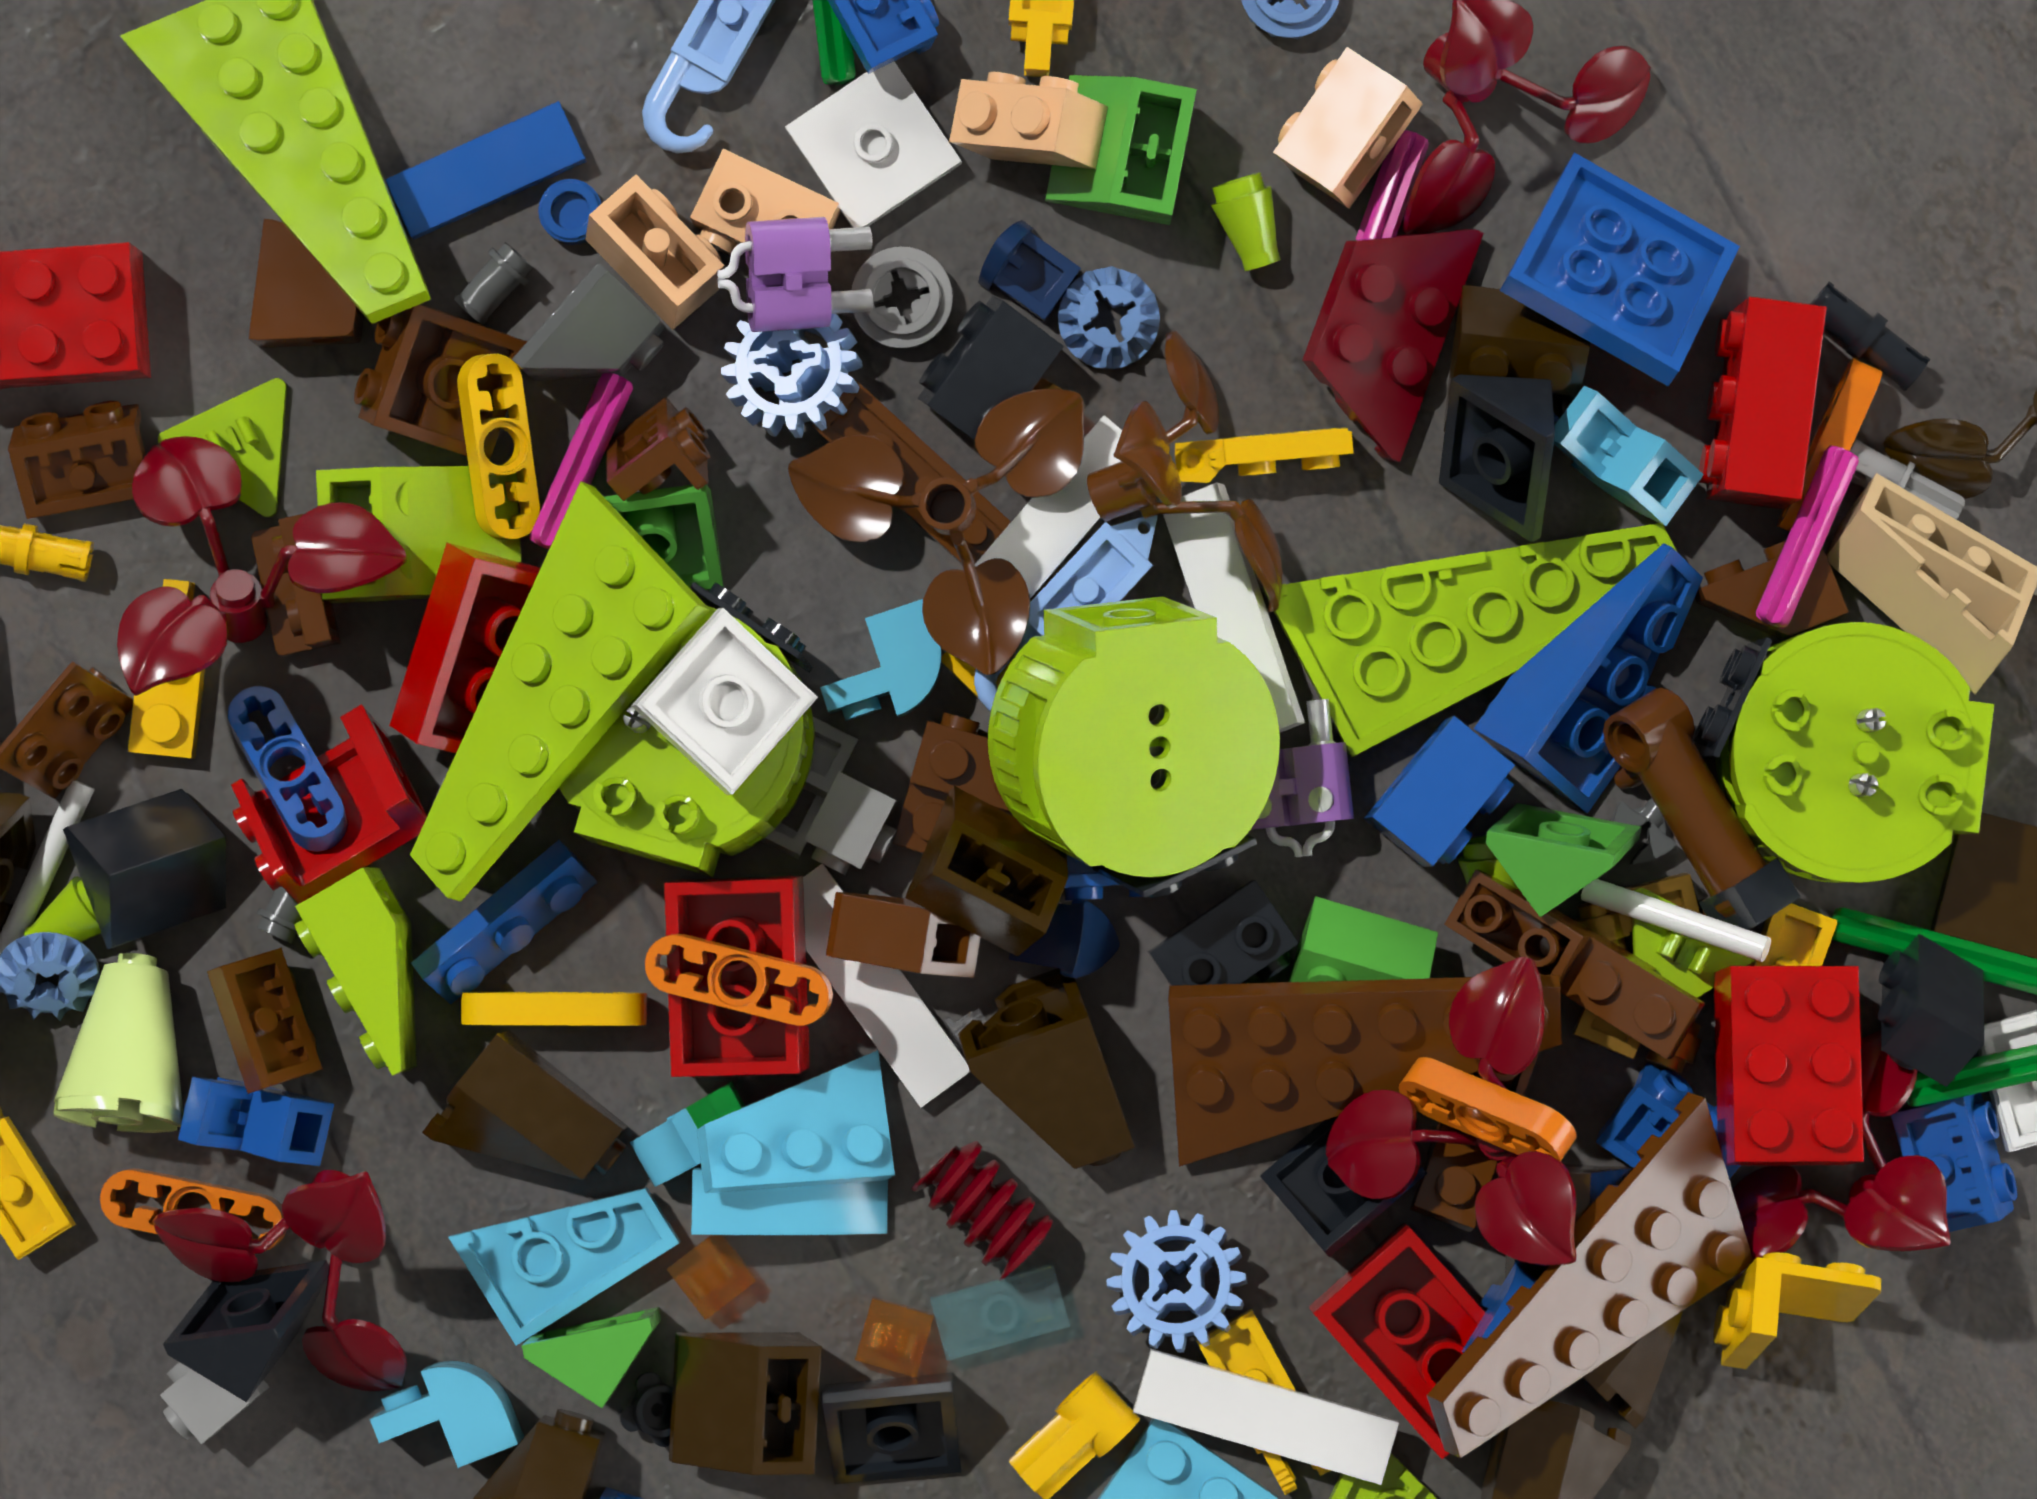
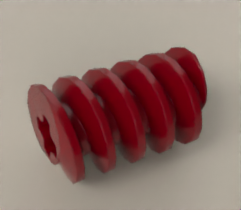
M978 1141L960 1148L955 1145L912 1186V1190L917 1192L931 1185L936 1187L928 1205L930 1209L934 1211L950 1203L954 1206L946 1225L949 1229L967 1222L972 1225L964 1244L970 1248L987 1241L989 1247L981 1262L985 1266H989L1004 1259L1007 1265L999 1279L1001 1281L1024 1262L1045 1240L1053 1220L1049 1215H1046L1031 1222L1028 1221L1036 1202L1031 1196L1014 1203L1010 1202L1018 1183L1013 1178L995 1185L992 1183L1000 1164L993 1159L979 1166L975 1165L982 1149V1145Z

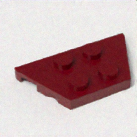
M1461 229L1449 232L1410 234L1345 242L1302 361L1320 383L1326 384L1332 389L1335 395V402L1350 420L1359 422L1377 446L1374 450L1383 459L1400 462L1460 300L1462 286L1467 281L1484 233L1479 230Z

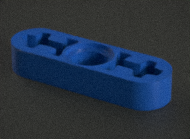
M254 686L242 690L232 699L229 705L228 719L238 745L289 833L299 846L310 851H324L334 847L343 839L347 831L348 821L342 800L282 697L276 691L263 686ZM259 710L262 715L268 716L272 733L275 736L274 739L265 743L257 724L250 722L249 714L253 711ZM283 756H297L306 763L303 773L294 780L279 781L270 775L273 763ZM309 793L318 812L321 815H326L327 824L323 827L317 828L313 822H308L305 809L300 799Z

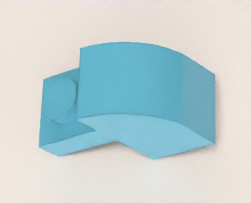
M1583 386L1555 425L1554 444L1574 461L1572 466L1618 501L1667 526L1704 475L1665 439L1634 425L1598 391L1587 386Z
M923 599L865 618L881 667L820 687L830 714L842 710L845 721L855 719L882 709L878 698L890 694L896 714L900 718L914 711L930 696L941 672L942 650L933 640L924 623L922 614Z
M443 1361L428 1365L421 1371L429 1393L421 1395L418 1386L414 1385L381 1399L385 1410L378 1412L370 1419L379 1443L439 1420L458 1468L518 1445L524 1438L511 1401L501 1384L485 1370L459 1361Z

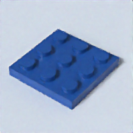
M1574 152L1562 171L1499 291L1669 386L1679 372L1740 246Z

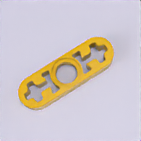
M502 354L476 355L463 364L457 379L475 515L479 526L488 535L499 539H518L532 531L540 514L523 379L520 369L509 357ZM487 365L491 374L501 375L503 380V386L493 390L494 410L508 408L509 418H488L481 421L480 411H493L490 393L488 391H479L477 386V378L487 376ZM495 428L507 431L514 443L511 458L502 465L493 464L484 452L485 438ZM517 472L518 482H505L508 501L519 502L520 514L513 515L510 519L511 527H509L507 519L496 518L495 506H500L505 502L503 484H490L489 475H511Z
M462 992L461 1024L647 1025V993Z

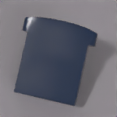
M1021 220L1012 224L997 238L984 261L978 283L988 291L994 286L1042 322H1045L1064 296L1066 289L1077 278L1081 268L1032 233L1034 228Z
M1074 899L1071 905L1058 903L1046 934L1019 956L1010 953L1009 960L1059 968L1062 976L1079 978L1093 973L1108 962L1119 949L1120 942L1110 920L1098 907L1088 901Z

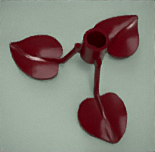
M1452 0V18L1449 32L1438 37L1430 45L1425 54L1423 66L1425 72L1447 90L1443 97V103L1453 111L1463 131L1464 142L1462 143L1455 139L1447 140L1440 144L1426 159L1411 191L1404 217L1403 232L1407 235L1429 234L1454 226L1472 215L1483 203L1491 189L1495 174V161L1487 151L1477 149L1479 136L1463 106L1464 102L1478 103L1485 100L1494 91L1497 80H1501L1559 109L1570 110L1564 126L1566 135L1579 143H1595L1617 133L1627 124L1640 107L1650 81L1651 67L1638 51L1628 46L1606 48L1596 53L1578 72L1573 84V96H1560L1506 70V68L1513 66L1523 58L1531 44L1534 25L1528 11L1512 0Z
M181 436L165 439L158 445L152 446L134 473L132 494L135 504L140 513L149 521L163 526L185 525L200 516L219 577L211 587V601L205 595H198L190 601L181 590L164 586L143 593L127 607L119 624L117 638L118 657L126 683L130 691L137 696L157 685L186 678L206 669L222 655L227 645V640L235 643H244L259 637L267 626L265 608H272L275 605L274 593L287 564L289 578L295 586L314 593H334L365 585L397 570L407 562L405 550L384 525L364 508L342 502L321 505L306 512L296 521L293 527L295 545H287L281 548L265 586L261 589L259 581L254 576L243 570H230L217 526L211 513L212 510L223 509L233 505L241 496L242 479L236 461L221 446L203 438Z
M1528 957L1516 958L1472 977L1457 992L1449 1012V1030L1455 1049L1464 1057L1480 1059L1478 1073L1483 1080L1505 1089L1507 1088L1495 1075L1493 1068L1507 1075H1516L1523 1072L1537 1055L1543 1036V988L1534 960ZM1374 1090L1362 1094L1348 1104L1335 1120L1326 1146L1328 1165L1353 1192L1371 1199H1389L1403 1193L1414 1181L1420 1167V1153L1416 1145L1417 1142L1480 1147L1481 1151L1488 1158L1500 1161L1496 1165V1171L1500 1178L1486 1183L1479 1190L1475 1201L1478 1227L1487 1242L1506 1256L1526 1263L1566 1265L1576 1262L1577 1255L1574 1239L1576 1217L1575 1188L1568 1169L1553 1156L1537 1151H1528L1517 1155L1464 1132L1415 1130L1416 1107L1414 1102L1407 1096L1392 1090Z
M1881 1030L1861 1038L1863 1143L1877 1171L1876 1175H1865L1852 1185L1849 1192V1204L1841 1203L1813 1189L1801 1191V1176L1795 1168L1789 1165L1767 1166L1747 1175L1732 1190L1753 1261L1757 1257L1762 1258L1767 1253H1784L1796 1243L1807 1225L1808 1211L1804 1204L1809 1203L1817 1204L1841 1215L1844 1218L1845 1227L1849 1235L1857 1243L1868 1248L1884 1251H1917L1950 1245L1951 1240L1946 1211L1947 1188L1942 1171L1932 1160L1919 1155L1899 1157L1886 1164L1869 1126L1870 1114L1886 1117L1900 1110L1913 1091L1918 1072L1916 1069L1908 1070L1899 1066L1886 1052L1881 1050Z
M336 1170L318 1172L312 1183L298 1186L287 1193L282 1203L284 1217L263 1237L252 1239L251 1228L243 1219L220 1210L208 1208L179 1209L166 1211L154 1217L152 1222L154 1223L155 1231L172 1254L198 1275L219 1282H239L252 1277L258 1267V1260L255 1254L264 1253L289 1228L306 1243L319 1249L327 1248L331 1252L322 1313V1321L325 1326H315L306 1329L302 1337V1345L307 1358L327 1378L353 1389L389 1391L404 1386L406 1382L407 1358L394 1336L384 1328L364 1320L347 1319L339 1322L335 1313L342 1260L350 1263L370 1262L381 1254L386 1241L383 1210L367 1171L353 1176Z

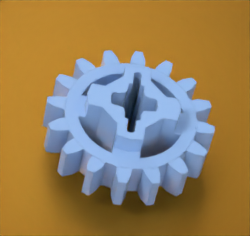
M831 314L830 326L823 328L751 332L748 322L740 320L737 323V327L743 334L744 339L741 343L726 342L724 349L736 362L735 364L722 367L721 375L728 383L736 384L726 394L736 407L744 406L741 415L748 423L754 426L763 419L764 429L769 435L775 437L781 431L783 424H786L795 438H802L804 423L812 421L819 430L823 431L827 429L824 414L831 409L841 415L847 412L846 407L839 398L843 392L858 393L860 387L848 375V372L862 368L863 364L856 352L848 351L857 341L848 328L840 329L842 321L837 314ZM804 331L820 336L827 342L829 348H822L819 343L808 345V341L804 337ZM799 359L801 363L792 365L793 360ZM791 371V375L785 377L782 374ZM756 387H761L765 392L775 391V395L779 398V405L768 402L760 397Z
M1170 1210L1168 1226L1160 1228L1151 1216H1147L1144 1218L1147 1234L1141 1238L1128 1230L1123 1234L1128 1245L1131 1247L1128 1255L1123 1253L1111 1254L1110 1260L1122 1269V1275L1108 1278L1107 1287L1113 1291L1123 1292L1124 1297L1118 1299L1112 1305V1308L1116 1315L1132 1312L1134 1316L1129 1321L1126 1329L1131 1335L1135 1336L1145 1328H1148L1150 1330L1149 1345L1152 1348L1158 1349L1163 1343L1165 1336L1172 1337L1177 1353L1185 1351L1187 1337L1195 1335L1203 1347L1210 1345L1207 1329L1212 1325L1225 1332L1231 1329L1226 1317L1223 1315L1226 1308L1232 1310L1243 1309V1300L1232 1293V1288L1248 1284L1246 1273L1231 1271L1230 1268L1231 1265L1237 1263L1242 1258L1238 1247L1226 1250L1220 1248L1228 1235L1221 1226L1213 1230L1209 1235L1204 1233L1205 1218L1201 1214L1197 1213L1191 1220L1190 1225L1184 1226L1177 1210ZM1171 1240L1194 1242L1184 1251L1163 1252L1157 1246ZM1214 1261L1218 1265L1220 1275L1219 1290L1215 1299L1205 1290V1274L1212 1267L1211 1264ZM1139 1264L1143 1265L1149 1272V1289L1144 1293L1143 1299L1140 1302L1135 1291V1276ZM1186 1268L1191 1269L1186 1276L1191 1285L1189 1291L1183 1294L1181 1291L1174 1289L1168 1295L1164 1293L1168 1287L1163 1278L1165 1272L1172 1269L1180 1274ZM1190 1310L1197 1316L1196 1319L1184 1323L1160 1321L1170 1311Z

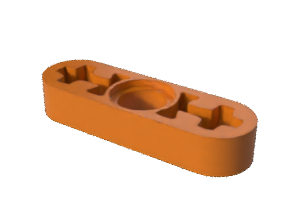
M1854 358L1849 361L1809 447L1802 500L1782 509L1777 527L1788 532L1791 531L1824 451L1830 445L1851 450L1877 391L1883 371Z
M672 934L660 938L649 948L645 958V970L648 979L657 989L663 992L791 1025H808L819 1020L827 1013L832 1003L833 991L831 983L827 976L815 967L686 934ZM678 945L684 948L683 957L685 960L704 965L707 964V952L717 954V958L711 965L708 973L709 992L698 988V985L703 980V975L686 972L680 974L676 982L668 979L670 974L669 968L660 965L661 955L673 953ZM732 961H744L756 973L757 984L755 990L746 998L732 997L722 986V971ZM769 967L780 970V974L774 982L775 984L792 987L799 984L801 977L809 979V991L819 994L818 1003L805 1006L802 1013H797L793 1011V999L774 994L771 995L772 1007L761 1005L760 1002L766 995L770 985Z
M1418 1058L1399 1084L1400 1094L1411 1099L1415 1104L1416 1111L1517 1155L1528 1151H1537L1549 1154L1561 1161L1577 1138L1573 1125L1553 1108L1432 1058Z
M138 1168L123 1170L112 1175L103 1185L100 1194L102 1211L112 1223L120 1227L157 1234L152 1221L158 1214L159 1208L140 1206L135 1208L132 1216L125 1214V1203L116 1200L117 1190L128 1188L132 1180L139 1182L138 1193L144 1196L159 1198L163 1196L162 1185L172 1188L164 1202L163 1212L177 1210L178 1202L185 1194L196 1192L208 1199L212 1209L224 1212V1198L234 1200V1204L229 1211L231 1214L247 1216L253 1214L256 1206L264 1208V1219L273 1222V1227L284 1217L281 1203L271 1196ZM267 1232L260 1234L259 1238L263 1237ZM286 1232L266 1251L278 1245L284 1238Z

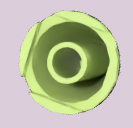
M121 953L118 955L117 963L104 965L54 1099V1117L66 1122L96 1128L97 1121L117 1125V1131L173 1132L177 1131V1127H181L184 1112L169 974L166 970L156 967L157 958L139 953Z

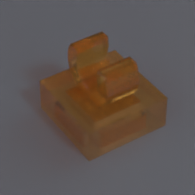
M710 1235L667 1268V1271L705 1320L757 1281L755 1275L724 1235Z
M873 1296L855 1360L917 1377L934 1313Z

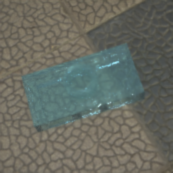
M1053 1263L1008 1275L1001 1281L998 1278L930 1297L946 1360H952L1070 1327Z

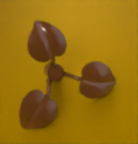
M1177 331L1169 332L1165 335V359L1172 384L1185 405L1183 418L1174 427L1165 431L1161 420L1150 403L1147 401L1137 403L1127 417L1113 454L1121 462L1091 472L1087 476V486L1092 503L1099 516L1106 522L1137 510L1141 511L1144 519L1158 514H1227L1235 522V532L1240 546L1270 598L1269 612L1278 610L1281 596V556L1275 535L1254 501L1246 499L1241 502V505L1237 501L1180 502L1182 495L1181 481L1176 465L1169 454V444L1196 426L1197 422L1207 435L1216 432L1219 423V406L1211 378L1200 359ZM1156 496H1157L1162 502H1157V501H1156Z
M1062 389L1033 390L1012 396L993 407L985 415L978 427L975 446L979 455L996 468L978 478H970L964 484L956 479L944 477L931 481L925 486L921 494L916 493L911 496L896 495L904 481V469L900 458L892 447L883 440L871 435L862 434L848 435L835 439L814 452L793 460L788 465L789 476L794 490L807 512L825 530L843 540L869 542L884 536L892 523V506L898 508L919 507L923 519L934 530L941 534L950 535L964 570H946L933 579L923 598L922 614L924 623L933 640L944 651L971 665L984 675H993L1008 663L1023 640L1030 617V594L1021 573L1011 562L1005 559H990L975 567L973 557L963 534L973 523L976 516V502L973 495L978 490L997 483L1004 476L1015 492L1032 498L1051 496L1069 485L1081 466L1084 454V400L1077 392Z

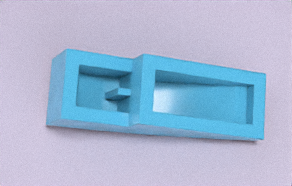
M695 1167L693 1169L691 1235L887 1234L888 1180L705 1193L702 1168Z

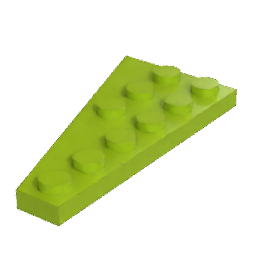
M205 0L120 35L131 52L148 68L161 86L178 102L199 126L205 136L259 197L268 204L296 239L306 247L371 324L431 300L313 0Z
M580 481L410 853V856L441 892L452 900L461 902L710 611L594 486Z
M1657 523L1589 534L1581 537L1521 545L1513 548L1409 563L1352 574H1341L1282 584L1279 608L1274 613L1320 700L1329 699L1331 721L1342 742H1346L1348 754L1350 757H1353L1516 672L1663 543L1675 550L1676 548L1663 524ZM1263 587L1262 590L1270 603V598Z

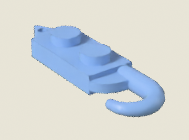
M776 0L698 1L672 46L671 54L646 96L642 117L644 128L651 141L663 150L677 154L692 152L707 142L713 134L711 125H703L693 135L678 136L673 134L666 125L665 115L680 87L693 93L711 94L719 92L728 85Z
M1157 515L1147 519L1141 517L1113 526L1105 522L1030 602V617L1027 629L1013 657L1002 669L993 675H984L975 669V689L978 698L989 711H991L997 692L996 682L998 675L1032 637L1044 636V610L1121 601L1151 569L1153 565L1148 561ZM1138 525H1147L1149 532L1147 534L1140 533Z

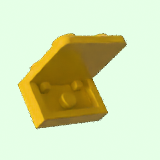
M1767 1253L1762 1258L1757 1257L1727 1291L1726 1306L1720 1305L1716 1313L1714 1343L1722 1345L1721 1366L1747 1369L1777 1337L1779 1313L1838 1322L1854 1321L1881 1293L1882 1279L1865 1274L1863 1267L1851 1263H1831L1826 1268L1801 1264L1802 1260L1800 1257L1788 1253Z

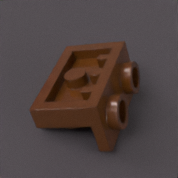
M665 397L611 438L607 446V483L622 501H625L638 490L641 494L645 495L659 487L669 477L672 471L670 466L675 463L697 490H700L709 483L707 460L710 458V455L704 443L709 438L707 431L690 409L685 407L678 411L670 400Z
M103 401L87 407L82 414L61 418L53 412L39 413L27 417L21 421L19 426L13 428L8 452L27 519L134 499L132 494L134 473L146 456L139 430L142 416L138 404L121 406L119 401Z
M303 514L278 519L279 526L252 533L251 539L262 589L281 548L287 545H295L293 527ZM287 564L274 593L276 603L272 608H267L277 654L287 656L341 644L333 604L323 600L322 593L305 591L295 586L289 578Z
M282 947L207 971L248 1094L322 1069L316 1051V1040L311 1029L308 1027L296 992L295 977L287 965Z

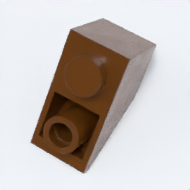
M1786 541L1763 549L1767 562L1745 571L1740 559L1705 572L1704 576L1708 585L1699 588L1695 596L1697 604L1778 639L1793 635L1849 612L1822 547L1788 626L1784 629L1764 623L1756 617V610Z
M836 892L826 955L833 958L921 974L974 978L980 937L906 898Z

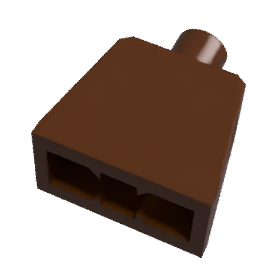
M264 219L249 340L256 346L264 348L360 343L364 314L283 222Z

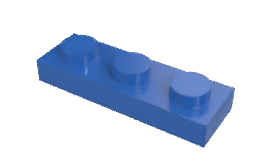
M558 840L412 961L411 964L430 987L448 1003L452 1004L462 995V992H471L478 987L484 976L508 956L526 947L533 936L561 912L574 907L580 901L583 894L598 881L588 868Z

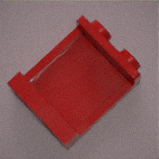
M363 704L340 717L350 738L317 757L342 800L348 821L347 831L343 839L334 847L324 851H310L302 848L292 838L265 789L256 792L243 778L231 784L240 804L238 808L232 811L234 818L246 838L251 843L257 841L262 851V854L254 858L262 877L273 891L283 887L298 904L417 837L427 818V814L387 733ZM305 765L279 781H291L298 778L303 773ZM310 793L300 799L303 803L308 822H313L317 828L327 824L326 815H321L312 802Z

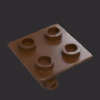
M72 661L1 744L0 769L55 799L64 788L77 780L83 770V765L99 746L121 728L125 716L133 708L134 699L112 686V682L95 667L92 666L88 671Z

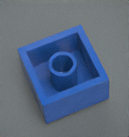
M1450 717L1441 722L1363 819L1422 867L1434 866L1437 861L1441 864H1450L1473 836L1465 828L1478 811L1482 815L1486 812L1488 814L1492 813L1514 784L1506 776L1515 765L1457 717Z

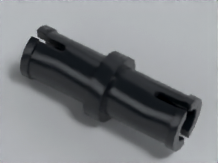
M1830 281L1810 303L1811 305L1827 307L1824 328L1849 346L1846 353L1854 359H1859L1862 356L1900 385L1903 391H1906L1914 383L1931 360L1885 326L1888 322L1885 317L1878 312L1871 316L1836 289Z

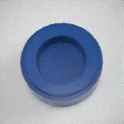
M577 179L560 180L547 188L542 195L538 210L539 219L545 231L554 240L567 245L582 244L587 242L585 239L589 214L599 207L602 202L596 191L587 183Z

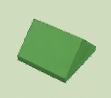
M707 484L700 490H697L693 485L656 489L645 495L635 492L625 501H622L618 495L604 496L689 588L693 582L705 590L711 589L715 582L723 586L712 493Z
M1517 803L1487 831L1486 844L1538 916L1542 917L1613 868L1640 839L1641 826Z
M659 1307L536 1333L522 1345L524 1358L600 1408H603L661 1321Z

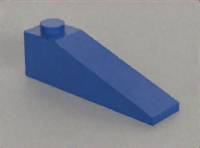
M1663 543L1510 676L1496 698L1489 704L1474 730L1509 760L1578 809L1588 814L1621 767L1609 753L1605 744L1603 734L1605 721L1611 715L1656 689V687L1647 682L1659 654L1665 653L1674 647L1703 577L1674 548Z

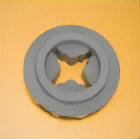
M892 247L874 254L860 267L852 284L851 290L871 289L873 295V310L869 312L853 313L855 319L867 336L888 348H916L940 333L952 310V287L946 271L931 255L916 248ZM894 272H898L899 279L904 281L907 290L918 289L920 292L929 289L930 292L920 295V299L911 303L912 313L910 317L912 323L906 324L904 316H900L897 307L886 308L884 305L875 308L874 304L884 302V298L892 295L893 289L891 284L894 283L892 277Z

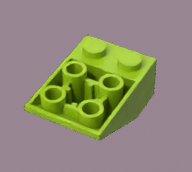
M469 466L368 467L316 470L318 506L342 502L364 508L384 525L403 547L407 557V562L392 573L349 590L322 593L323 600L331 603L429 598L447 542L522 563L521 538H494L485 533L479 526L475 515ZM517 472L511 475H489L490 484H503L505 502L500 506H495L496 518L507 519L509 527H511V517L519 514V502L508 501L505 482H518Z
M362 867L296 905L295 908L302 920L294 924L311 956H323L335 975L327 980V984L338 1005L346 1014L352 1010L356 1012L367 1032L359 1036V1039L369 1059L378 1070L388 1067L390 1073L394 1076L407 1072L417 1066L413 965L411 964L413 961L411 922L381 869Z

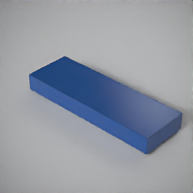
M557 101L389 177L385 181L411 238L415 240L587 161L562 105Z

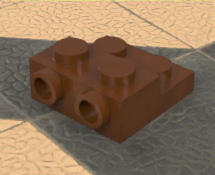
M423 304L378 321L375 331V342L383 346L375 370L370 368L364 369L357 381L354 402L362 406L358 418L374 426L467 456L457 379L461 367L470 358L481 354H502L513 359L528 341ZM487 365V376L477 378V386L479 391H488L490 393L493 411H480L481 421L488 418H505L507 409L494 410L493 390L502 387L503 380L501 375L491 374ZM501 428L493 429L485 438L484 452L489 461Z
M943 713L941 724L927 721L897 826V832L892 844L924 853L949 791L954 786L1013 816L1003 801L994 781L988 753V738L977 735L980 727L979 722L948 713Z

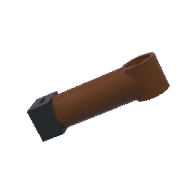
M1665 688L1654 689L1611 715L1605 721L1603 728L1605 744L1615 761L1622 766V769L1615 774L1614 781L1618 788L1622 790L1636 788L1642 784L1646 787L1710 895L1699 902L1701 906L1699 908L1700 914L1747 930L1753 928L1801 896L1779 859L1776 858L1765 863L1692 741L1695 728L1693 717L1687 705L1671 690Z

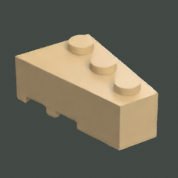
M1878 473L1874 475L1840 522L1826 554L1829 564L1901 629L1922 639L1943 654L1957 668L1969 685L1970 691L1974 694L1979 691L2013 647L2037 586V566Z

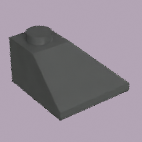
M597 262L512 360L533 381L601 377L603 373L608 372L622 376L632 365L641 371L652 361L664 345V342L658 336L665 329V326L657 316Z

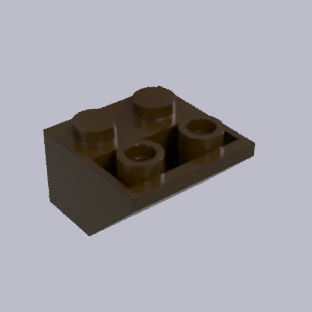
M1463 285L1453 337L1444 432L1451 379L1460 374L1551 380L1554 425H1556L1582 389L1590 342L1499 291L1500 289Z
M954 786L949 791L905 898L1019 956L1047 932L1068 880L1067 854L1039 840L1025 829L1015 817Z
M799 1332L676 1333L669 1461L677 1464L749 1475L814 1474L822 1346Z

